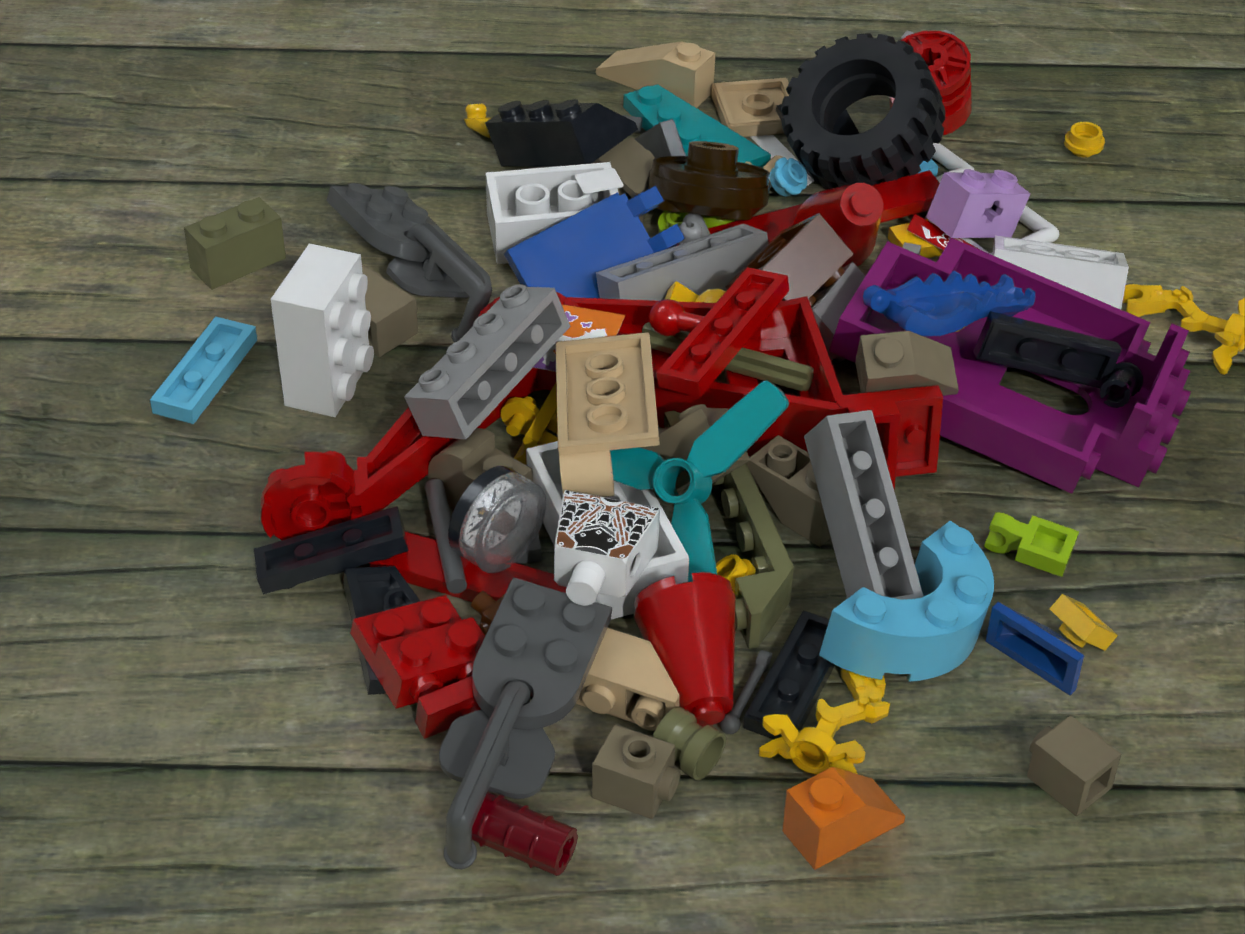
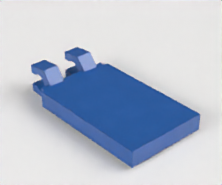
M654 186L630 200L625 193L619 196L617 192L508 249L504 256L519 283L526 287L555 288L556 292L566 297L600 298L596 272L677 246L678 243L685 240V237L677 224L652 238L649 237L639 217L655 209L664 201L657 187Z

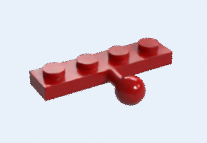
M747 267L705 316L685 312L682 305L672 299H664L657 302L649 314L650 325L656 333L662 336H673L681 330L691 332L656 372L659 388L701 398L789 292L788 275Z

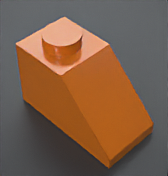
M831 767L787 790L782 831L812 868L816 870L903 824L905 815L872 778Z

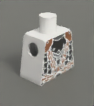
M568 490L564 491L555 540L554 581L559 586L567 587L566 594L571 601L578 605L587 606L596 601L598 594L619 598L628 595L657 551L660 508Z

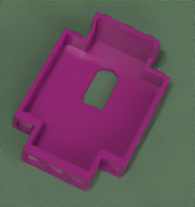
M953 238L949 240L937 262L887 241L840 316L829 352L856 363L861 335L905 331L898 323L892 322L884 314L865 305L863 293L872 285H878L885 290L894 289L916 276L924 282L932 273L939 275L943 282H945L951 272L956 271L961 274L962 279L968 274H973L976 276L979 284L985 281L990 286H994L1000 280L1001 275L1006 274L1013 279L1014 287L1022 288L1024 295L1027 288L1036 292L1033 306L1012 317L1118 342L1122 351L1116 363L1123 361L1135 364L1142 372L1143 385L1140 391L1131 396L1128 403L1123 407L1112 408L1104 403L1109 395L1107 394L1101 398L1100 388L1033 373L1082 396L1087 402L1089 411L1082 415H1069L999 385L1008 366L976 359L973 350L987 317L974 321L958 332L929 337L931 340L951 347L959 389L958 394L943 396L940 436L1073 494L1080 477L1090 480L1095 469L1138 488L1147 471L1154 474L1157 473L1168 449L1159 444L1160 442L1169 444L1180 420L1173 417L1172 414L1180 417L1191 394V391L1183 388L1190 373V370L1183 368L1190 351L1182 348L1189 330L1171 323L1155 356L1148 353L1151 342L1143 339L1151 323Z

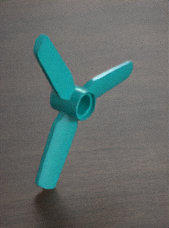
M769 381L761 382L694 441L687 460L680 458L664 460L659 453L640 447L610 450L614 481L639 490L655 489V492L662 500L674 504L671 525L689 556L688 582H693L691 573L705 572L717 574L709 517L701 505L707 500L712 491V476L726 472L789 406V400L784 392ZM687 470L690 475V486L684 494L679 495L676 490V480L681 472Z

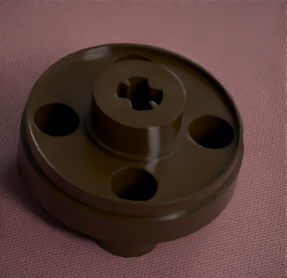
M692 141L689 142L688 156H663L653 160L648 189L656 186L664 200L656 207L660 210L717 216L732 220H750L752 215L757 214L768 205L770 172L755 165L737 162L739 148L736 146L717 142Z

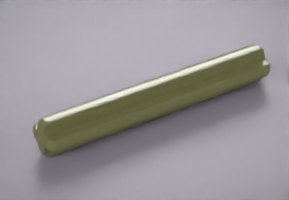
M649 322L645 323L642 328V333L649 332L651 349L672 354L690 334L681 330L673 336H662L653 330ZM743 347L725 368L728 371L799 391L809 390L814 378V369L811 366Z

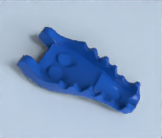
M952 271L945 282H943L939 275L932 273L924 282L916 276L894 289L885 290L878 285H872L864 291L863 301L869 308L884 314L892 322L898 323L905 331H911L929 338L958 332L974 321L988 317L990 311L1008 316L1017 315L1033 306L1036 292L1027 288L1024 295L1022 288L1014 287L1013 279L1006 274L1001 275L997 284L990 286L985 281L979 284L976 276L973 274H968L962 279L960 273Z

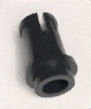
M1122 361L1116 363L1110 377L1103 383L1100 389L1101 398L1107 394L1109 395L1104 403L1112 408L1123 407L1127 404L1130 397L1137 394L1143 385L1141 370L1130 362Z

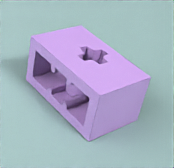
M965 169L963 173L944 172L926 217L951 238H995V235L1012 238L1030 193L1017 183L1018 179L1016 176L1003 170H995L994 173H980L971 169Z

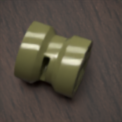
M678 706L671 709L663 717L653 734L654 738L675 745V761L680 762L682 772L694 780L705 778L713 770L726 745L724 733L711 725H699L694 714Z

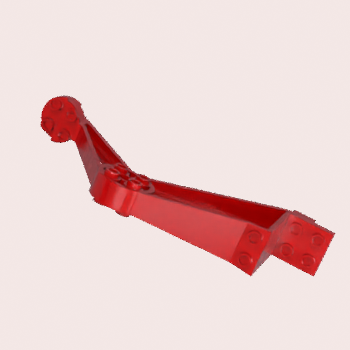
M556 292L563 305L625 315L617 336L642 333L643 326L649 322V314L652 307L659 302L654 300L566 297ZM500 297L496 298L486 307H484V309L480 312L478 317L486 313L500 299ZM808 297L780 301L743 348L811 366L814 369V378L809 390H796L798 396L785 394L789 400L788 408L747 450L748 456L754 455L778 435L808 452L804 436L826 416L872 410L894 489L895 479L898 476L937 472L943 394L939 385L843 395ZM677 301L682 305L685 312L705 316L716 304ZM651 349L659 427L664 428V412L674 410L682 413L688 408L700 404H705L707 408L729 410L759 385L757 378L724 369L728 384L713 382L701 398L659 388L656 372L671 354ZM532 368L477 428L486 429L501 417V409L508 399L514 397L524 398L533 391L546 389L551 391L556 383V372ZM408 407L366 457H357V470H353L347 464L346 458L339 452H304V465L288 469H277L269 475L268 484L262 492L260 503L261 523L264 531L270 539L274 535L280 540H285L382 511L428 475L431 459L456 439L422 436Z

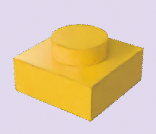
M1061 594L1050 607V610L1063 622L1059 630L1081 648L1086 643H1089L1106 651L1118 636L1086 605L1069 596Z

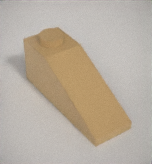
M683 41L616 51L596 68V75L636 90L658 84L697 108L711 95L712 84H714L715 52L700 48L697 44Z

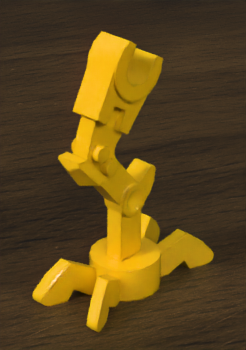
M1125 285L1122 303H1127L1126 312L1141 317L1148 314L1163 313L1167 309H1176L1184 317L1181 319L1180 327L1189 330V332L1205 330L1215 333V338L1222 345L1212 352V359L1220 374L1225 375L1228 373L1232 365V357L1236 356L1238 351L1241 352L1245 348V298L1238 301V314L1233 313L1229 320H1225L1201 311L1193 302L1192 291L1185 286H1182L1180 290H1163L1161 285Z
M841 668V678L846 683L855 701L830 707L824 699H819L815 714L818 721L816 728L805 727L798 732L788 715L772 714L764 716L763 727L774 736L781 734L782 737L762 745L759 748V757L772 758L779 754L785 759H791L799 769L811 774H819L831 767L857 774L853 763L859 764L864 761L865 751L856 740L837 745L833 737L841 726L860 720L873 724L888 716L890 703L882 701L886 686L884 675L882 680L855 674Z

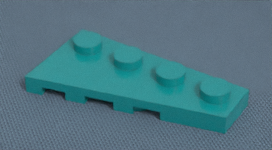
M658 84L645 86L640 90L624 94V109L631 116L642 117V128L645 131H648L660 122L673 119L686 156H688L689 142L707 141L738 147L737 162L745 163L748 161L752 165L763 168L771 159L769 152Z

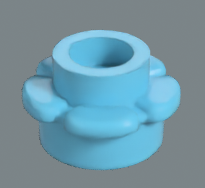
M782 157L776 161L775 167L770 171V183L774 190L782 196L798 195L807 186V171L801 162L793 158L787 160L785 157Z

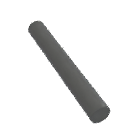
M431 479L425 484V491L447 590L454 594L461 593L466 589L467 582L461 556L454 552L449 544L448 529L451 513L444 483L440 479Z

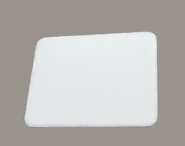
M614 168L575 175L584 194L624 186Z

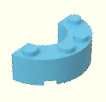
M949 521L922 541L915 567L924 597L900 600L881 596L862 587L834 608L831 612L819 655L827 661L855 674L882 680L884 673L908 674V682L935 678L962 664L974 649L994 592V577L990 563L982 549L974 541L973 535L968 530Z

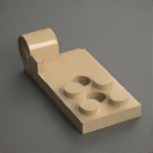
M649 332L556 342L558 451L563 494L565 490L599 497L615 496L610 450L660 445Z

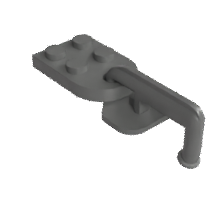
M350 183L348 187L330 186L326 201L370 245L389 255L395 256L389 263L386 273L402 289L420 296L469 297L461 323L451 334L454 343L459 341L474 325L473 323L478 318L480 312L489 303L492 286L488 273L428 216V212L425 209L418 207L408 197V193L405 190L395 186H385L384 189H371L358 183Z
M512 578L473 664L472 689L474 698L481 709L455 719L439 751V763L443 772L453 780L461 782L446 817L444 858L452 868L460 870L468 868L477 857L476 845L472 841V826L488 791L509 798L524 799L535 795L544 786L555 759V749L543 728L563 719L575 706L611 621L612 607L597 602L587 606L578 605L571 601L564 592Z

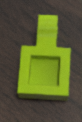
M995 512L989 526L990 532L984 547L995 553H1007L1011 550H1017L1015 561L1062 577L1075 547L1079 531L1032 515L1029 524H1025L1015 520L1008 514Z

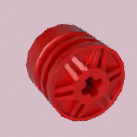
M921 31L908 35L900 41L911 45L915 53H920L943 98L942 103L945 107L946 117L942 124L944 128L943 135L953 133L965 124L971 114V54L966 44L953 34L942 31ZM889 96L891 109L895 98Z

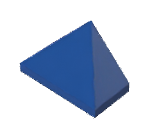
M997 602L991 610L985 642L1063 692L1071 695L1077 688L1084 655L1062 634Z

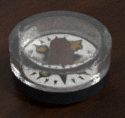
M496 466L485 471L468 486L452 513L448 529V539L454 552L487 573H498L509 568L529 549L542 526L546 512V496L543 489L507 466Z

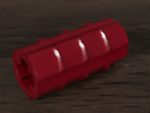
M487 792L472 826V840L479 843L480 847L487 846L503 853L505 857H513L529 864L530 868L536 867L555 876H560L566 869L578 840L577 828L555 820L553 815L545 816L529 809L528 805L521 806L505 799L504 795L497 796L490 792Z

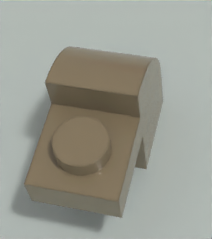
M476 428L466 440H454L431 459L428 467V479H440L443 481L448 504L455 509L456 504L468 486L478 476L493 467H510L524 476L528 486L533 483L532 468L495 448V433L486 429Z

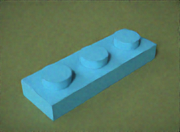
M215 316L151 397L152 413L194 424L256 343V326Z

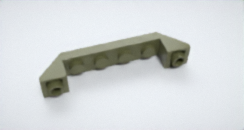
M674 410L664 412V428H670L678 423L681 413ZM746 463L712 485H719L724 513L727 518H733L736 523V536L740 550L742 552L748 551L751 563L756 569L754 575L739 577L735 581V631L741 630L748 649H753L760 646L791 601L794 566Z

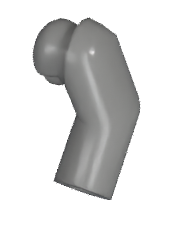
M689 213L684 217L683 223L680 224L679 228L685 240L678 243V245L710 235L701 215Z

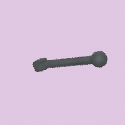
M760 650L755 667L730 714H726L725 718L720 722V728L724 733L734 734L740 729L741 723L739 718L763 672L768 670L772 659V652Z

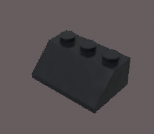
M577 99L567 100L560 104H550L549 100H541L533 104L522 105L521 101H512L499 107V114L485 122L501 166L556 167L591 164L638 130L636 122L599 103H579Z

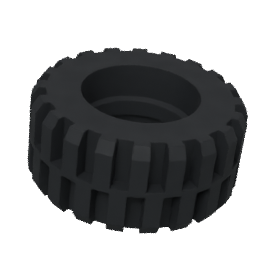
M871 33L857 34V39L849 40L845 36L835 40L836 44L827 49L824 45L815 51L816 57L810 62L806 59L798 68L799 76L797 78L792 77L786 88L789 96H785L782 100L781 112L784 116L781 123L789 145L798 160L805 167L807 174L815 182H820L825 189L855 183H866L872 186L917 174L921 171L919 165L923 161L927 163L936 152L933 143L939 144L943 136L944 128L942 124L946 119L945 107L942 103L943 98L925 60L920 53L914 52L911 45L900 40L895 42L893 36L878 34L877 39L873 38ZM874 95H885L895 98L889 113L873 128L855 135H837L832 133L838 117L854 102Z

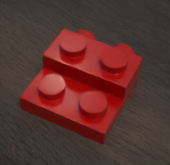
M446 595L353 619L350 632L395 709L418 703V697L472 676L474 660L485 638L475 619L470 617L462 620Z

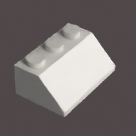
M995 235L993 256L1121 310L1129 269L1124 253Z

